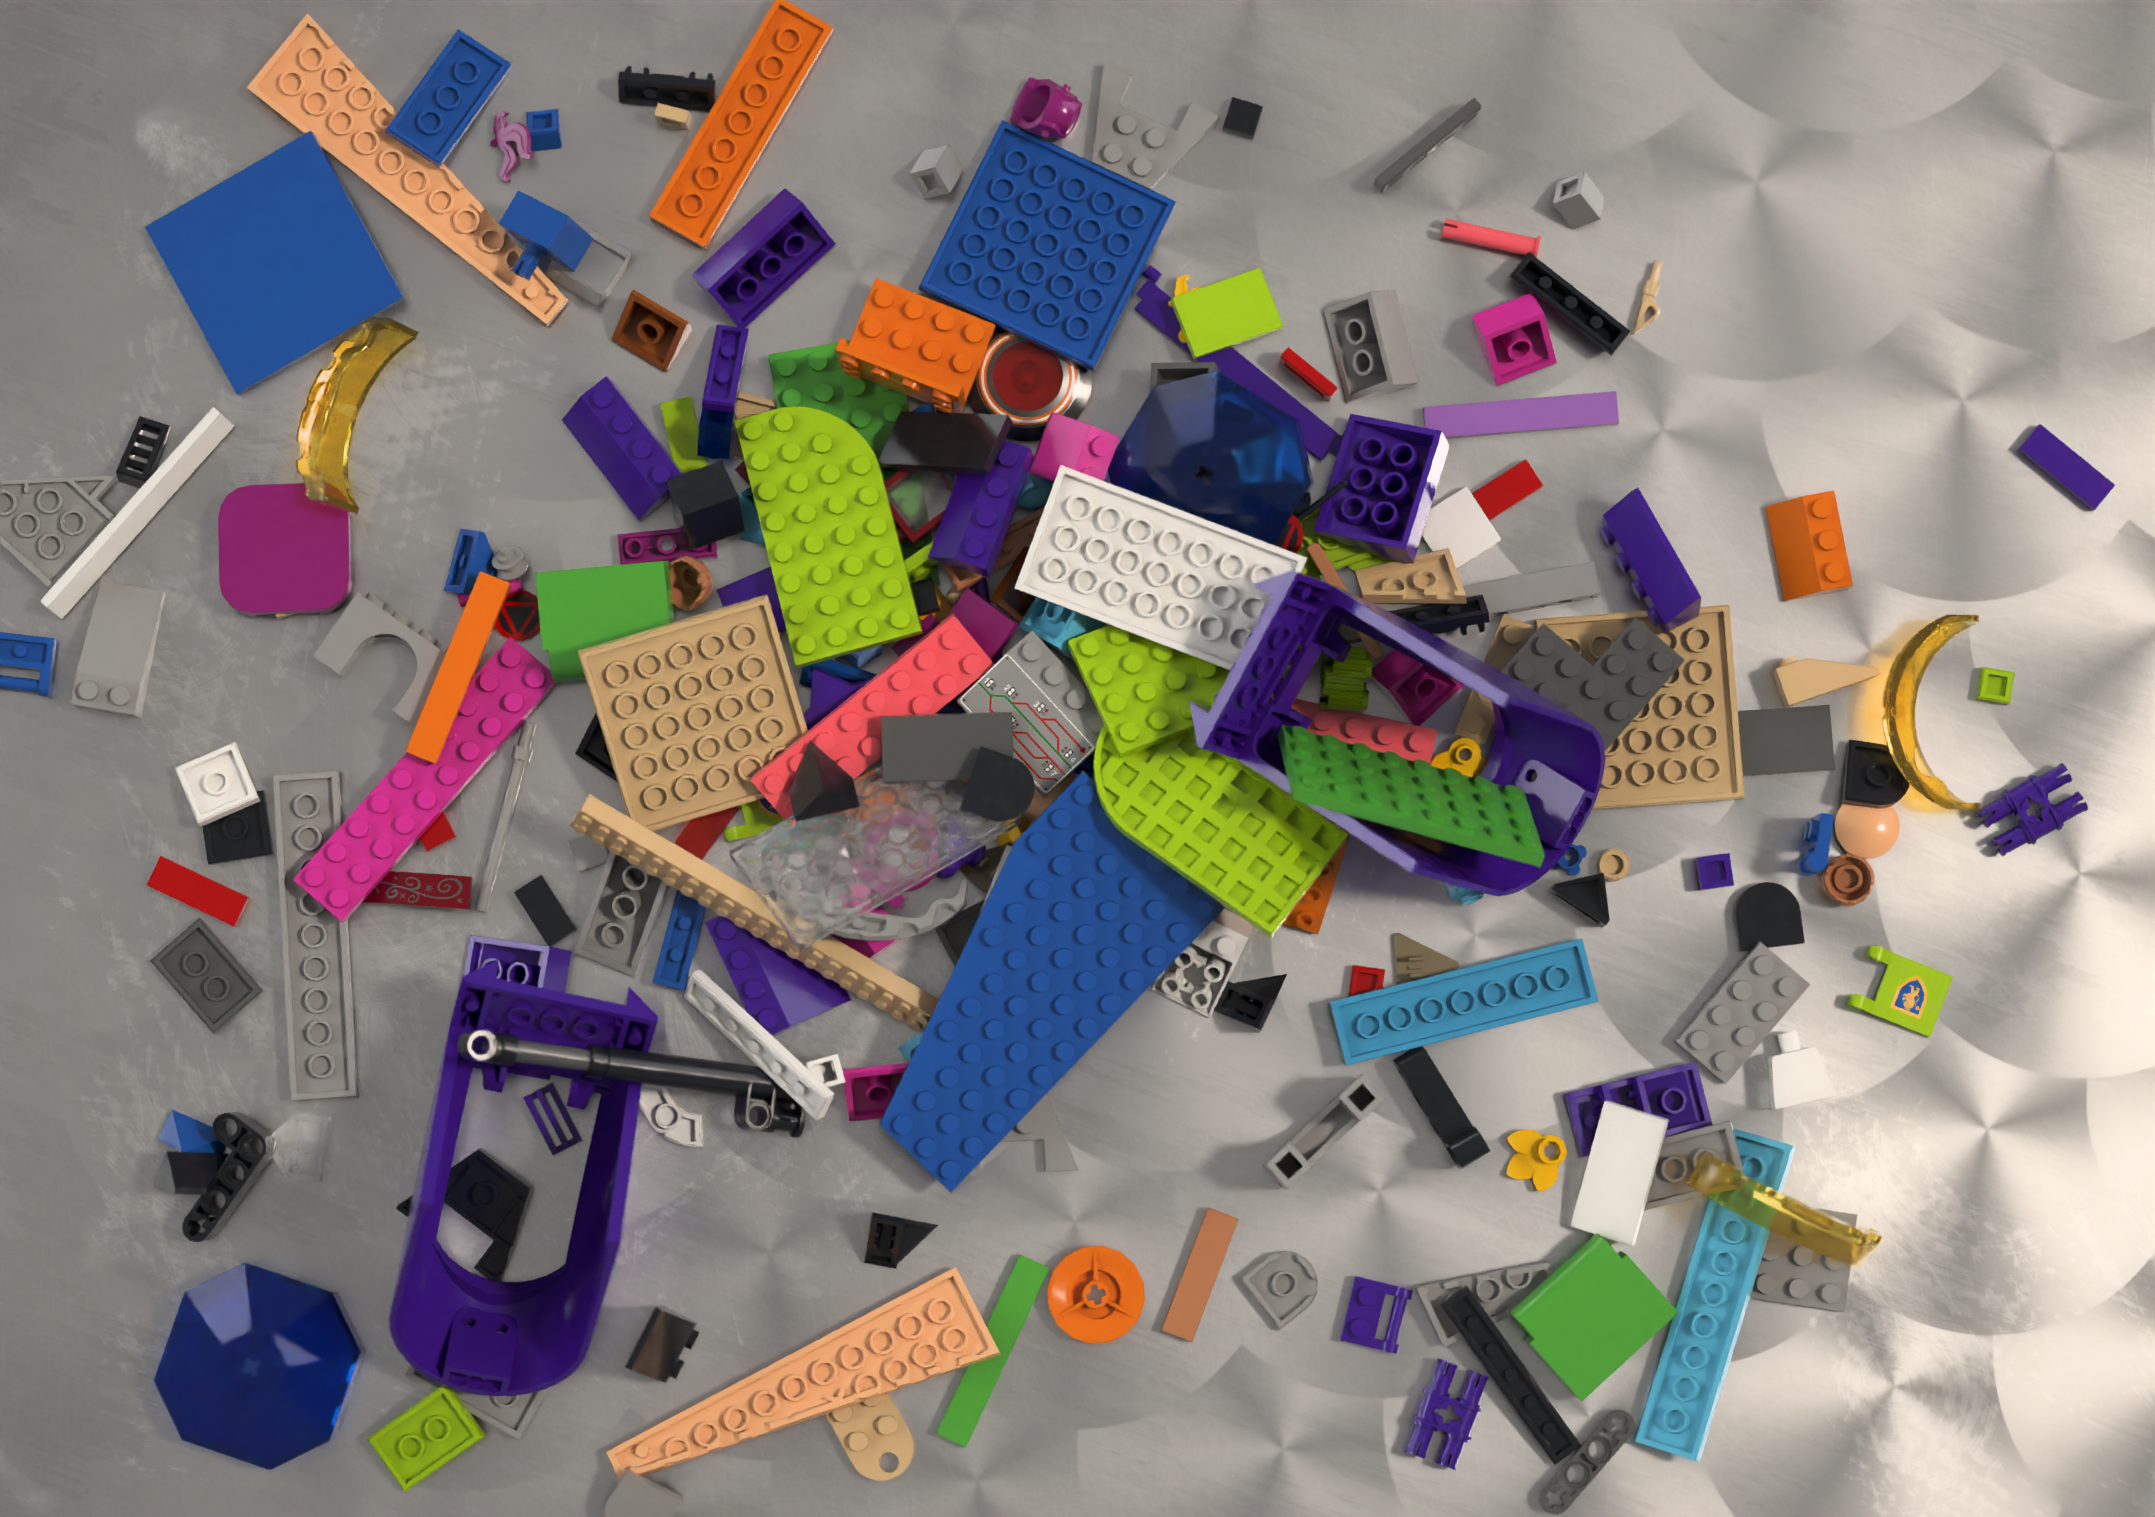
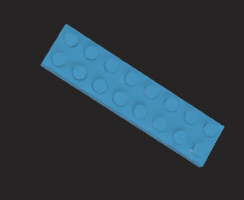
M1581 938L1331 1001L1329 1004L1346 1066L1599 1001L1584 943Z

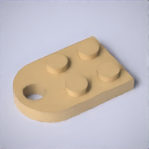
M890 1393L825 1414L854 1468L864 1477L875 1481H886L899 1476L909 1466L914 1454V1440ZM890 1452L897 1456L899 1464L894 1471L888 1472L881 1468L879 1461L884 1453Z

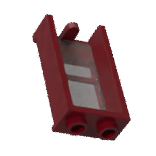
M899 471L884 482L892 515L896 523L898 537L903 543L909 540L914 547L940 526L959 473Z

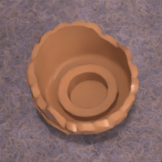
M687 555L680 556L669 563L673 606L680 610L690 611L704 603L712 589V576L706 565Z
M1844 854L1837 856L1827 864L1822 873V885L1826 894L1833 902L1850 907L1863 902L1873 888L1875 877L1871 865L1864 858Z

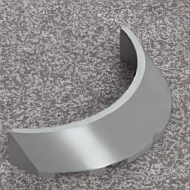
M774 853L769 873V881L773 890L792 913L808 924L825 932L858 940H898L927 933L953 919L966 907L968 879L962 878L959 892L955 897L934 901L928 912L918 918L812 905L801 899L799 896V886L796 881L780 874L781 854Z

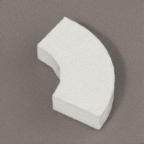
M642 1085L639 1108L647 1122L670 1141L684 1146L703 1147L702 1115L689 1113L680 1108L671 1097L669 1088Z

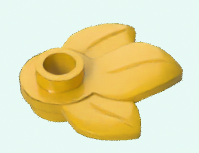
M1460 737L1451 743L1447 751L1436 754L1430 765L1444 770L1452 768L1459 771L1462 775L1475 778L1480 775L1487 760L1481 756L1480 747L1474 739ZM1464 748L1471 751L1467 759L1459 757V752Z
M1523 1129L1510 1134L1507 1137V1141L1516 1153L1507 1166V1176L1518 1180L1532 1178L1538 1192L1553 1186L1558 1178V1165L1564 1161L1567 1154L1566 1145L1563 1140L1555 1135L1541 1136L1533 1129ZM1547 1145H1552L1556 1149V1154L1551 1158L1544 1154V1148Z

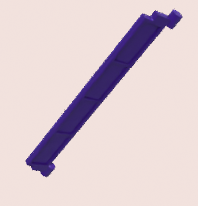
M1149 265L1142 273L1148 280L1136 293L1142 300L1134 310L1191 355L1187 342L1186 344L1181 343L1178 338L1181 327L1173 307L1168 306V302L1172 298L1155 285L1163 274ZM1229 347L1196 359L1198 362H1215L1222 374V381L1270 421L1277 423L1280 429L1318 460L1322 461L1328 452L1336 457L1344 433L1342 436L1339 435L1234 348Z

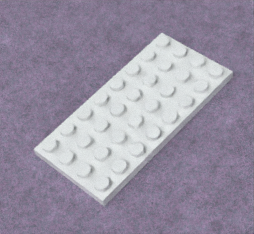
M1061 465L1015 589L1230 670L1244 649L1247 637L1257 625L1262 609L1272 597L1253 584L1291 570L1302 573L1307 558Z

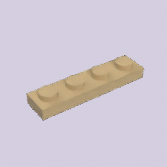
M1503 614L1484 662L1501 671L1527 642L1534 626ZM1471 690L1453 734L1459 737L1472 738L1478 745L1484 746L1495 720L1491 700Z

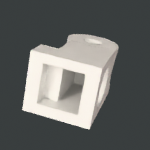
M838 1054L805 1063L806 1068L827 1087L845 1083Z

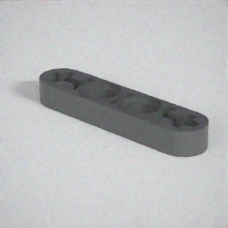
M1614 1410L1602 1420L1542 1489L1539 1500L1545 1511L1551 1514H1560L1567 1510L1635 1430V1422L1631 1414L1624 1410ZM1614 1417L1618 1419L1625 1417L1627 1419L1625 1426L1628 1429L1626 1432L1619 1430L1613 1435L1612 1438L1618 1440L1613 1446L1608 1438L1600 1435V1432L1605 1429L1609 1434L1615 1426L1611 1422ZM1595 1440H1602L1607 1446V1453L1601 1459H1594L1589 1454V1446ZM1580 1465L1585 1469V1479L1581 1483L1573 1484L1568 1480L1567 1471L1571 1466ZM1561 1478L1565 1485L1575 1491L1570 1495L1565 1490L1560 1496V1500L1563 1502L1560 1507L1553 1505L1550 1508L1547 1505L1550 1500L1547 1494L1550 1491L1557 1493L1562 1488V1486L1557 1484V1481Z

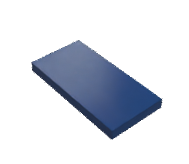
M458 29L388 125L386 134L440 168L510 71L512 64Z

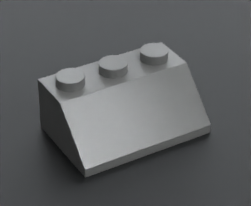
M1396 290L1370 291L1324 310L1347 403L1396 392L1418 383Z

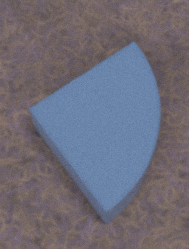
M882 645L847 654L843 657L859 668L882 655Z

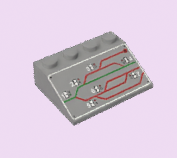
M1033 631L1012 647L956 701L965 713L1012 712L1013 756L1029 769L1036 790L1044 798L1095 753L1096 743L1104 725L1089 691Z

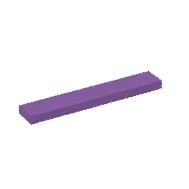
M1616 391L1423 407L1424 428L1442 431L1446 439L1619 424Z

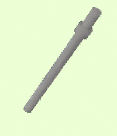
M523 722L518 745L513 747L511 758L514 760L474 907L478 911L487 912L526 762L530 763L533 752L530 747L536 724L532 722Z

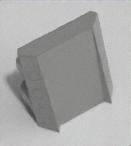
M579 222L578 225L594 239L576 270L572 271L552 261L545 275L562 287H566L580 295L589 304L598 306L608 298L625 272L632 251Z

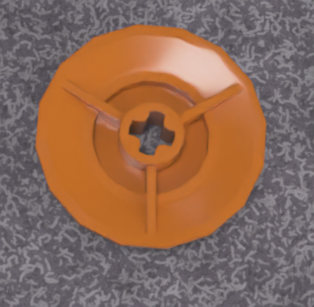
M1105 1246L1082 1247L1066 1255L1053 1270L1047 1288L1048 1306L1056 1324L1070 1337L1089 1344L1108 1343L1127 1334L1139 1320L1145 1302L1144 1282L1135 1264L1120 1251ZM1097 1285L1099 1290L1104 1289L1106 1295L1101 1297L1100 1304H1095L1093 1299H1087L1086 1294L1091 1292V1286Z

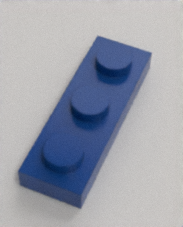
M678 889L652 983L685 991L707 907L700 905L692 897L683 895Z

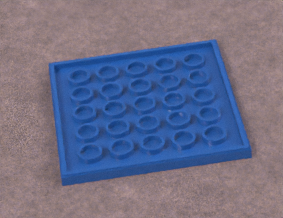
M1002 120L919 285V290L980 319L996 324L1001 329L1094 372L1176 205V201Z
M312 131L293 140L145 227L238 395L405 299Z

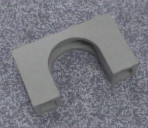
M357 592L313 654V657L344 678L361 652L371 642L381 638L392 637L408 643L416 657V675L407 691L393 709V712L416 727L447 649L444 652L436 647L434 644L437 642V639L423 629L419 633L410 629L408 625L411 621L397 611H394L392 616L381 609L385 603L369 592L366 597Z
M1363 1074L1358 1076L1263 1166L1284 1189H1289L1331 1146L1353 1126L1362 1121L1385 1098Z

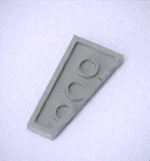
M1542 1261L1416 1286L1415 1288L1442 1346L1446 1347L1463 1339V1336L1440 1306L1443 1301L1467 1285L1495 1324L1512 1316L1510 1312L1553 1273V1270L1548 1261Z

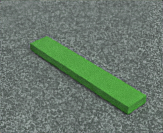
M1020 1254L987 1324V1328L1001 1355L967 1367L936 1434L966 1448L1050 1268Z

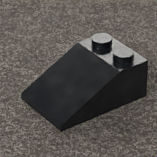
M664 1305L655 1307L625 1367L665 1383L669 1382L671 1377L677 1379L685 1364L680 1359L685 1348L691 1350L700 1332L695 1330L698 1323Z

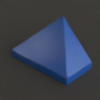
M460 528L444 591L468 595L471 593L480 571L494 577L497 575V569L492 565L494 554L484 532Z
M173 1109L158 1140L181 1152L225 1153L227 1148L226 1145L214 1136L211 1126Z

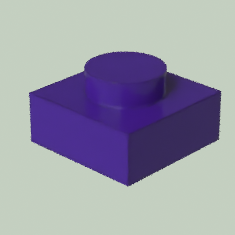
M1729 853L1696 858L1701 891L1734 886Z

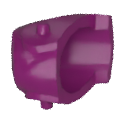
M1030 77L1016 99L1009 120L1019 127L1044 138L1066 139L1078 121L1082 103L1077 99V96L1069 92L1071 89L1069 85L1064 84L1062 87L1050 79L1037 80Z

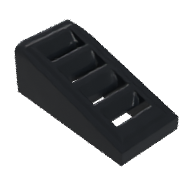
M139 417L116 470V475L121 483L141 488L154 474L171 429L169 425ZM143 431H147L159 436L156 440L142 434ZM139 443L153 447V450L149 451L138 447ZM138 456L147 459V464L134 460V457ZM132 468V469L141 471V472H143V473L141 474V473L132 471V470H130V469Z

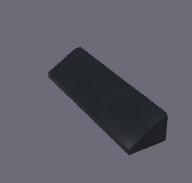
M1530 252L1510 275L1512 279L1610 355L1616 351L1631 332Z

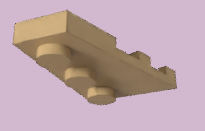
M1449 548L1415 556L1413 564L1393 561L1355 571V578L1362 599L1370 603L1467 604L1466 594Z

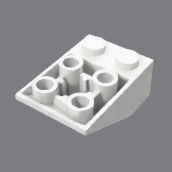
M1224 908L1156 979L1151 990L1210 1018L1254 926L1239 915Z

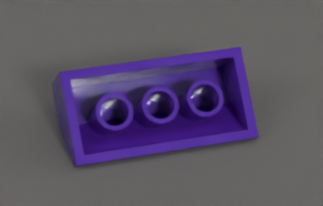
M784 188L691 276L737 327L745 328L832 248L835 242L803 202Z
M604 377L580 396L562 418L563 423L639 521L643 520L670 498L667 481L684 473L610 378Z
M1004 440L990 474H958L928 556L930 559L988 578L991 577L1034 459L1029 447Z
M1639 488L1632 490L1603 515V527L1600 528V532L1607 545L1613 544L1618 552L1615 558L1624 573L1628 571L1634 580L1631 582V586L1639 600L1644 598L1650 608L1647 610L1650 621L1654 627L1660 626L1665 634L1698 617L1702 597Z

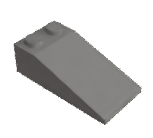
M100 581L76 671L70 704L82 709L142 718L165 591Z
M610 851L574 953L634 977L671 886L666 885L658 877L647 874L639 866L630 864L622 856L615 855Z

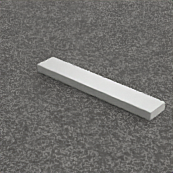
M701 969L693 972L683 997L816 1121L823 1118L835 1094Z

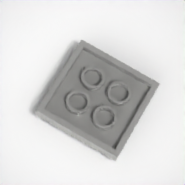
M1779 1203L1750 1298L1845 1312L1858 1214Z

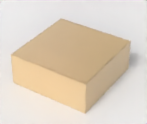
M661 103L657 104L655 111L657 122L688 130L691 121V115L688 110Z

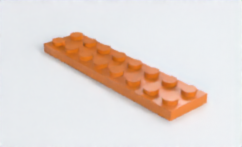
M786 0L774 1L649 215L650 219L706 250L834 30L831 25Z

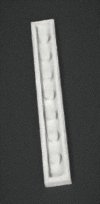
M213 407L40 602L63 619L230 432L234 425Z

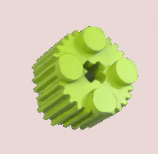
M1352 646L1344 662L1335 660L1330 656L1329 658L1322 659L1320 682L1321 688L1324 689L1323 695L1325 697H1319L1320 709L1360 712V709L1367 710L1369 691L1366 690L1365 678H1371L1373 660L1370 659V652L1366 651L1365 647Z

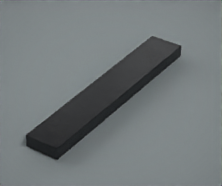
M1464 1286L1443 1301L1440 1306L1551 1461L1556 1465L1581 1446L1579 1441L1468 1286Z

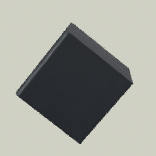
M722 461L667 481L674 518L690 550L745 531L739 496Z

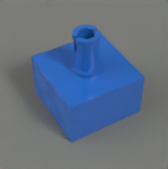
M519 190L499 222L506 231L525 246L524 251L511 271L528 281L531 279V275L542 257H547L575 271L594 239L570 216Z

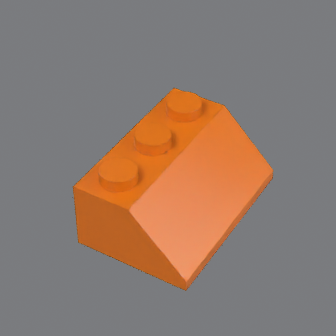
M1834 490L1801 496L1765 507L1784 602L1846 591L1853 586Z

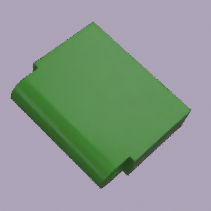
M669 561L535 573L542 651H549L550 670L554 682L586 680L578 650L674 622Z
M1598 1233L1589 1239L1510 1312L1516 1323L1528 1333L1524 1340L1580 1401L1589 1396L1679 1313L1627 1254L1622 1251L1616 1253L1609 1242Z

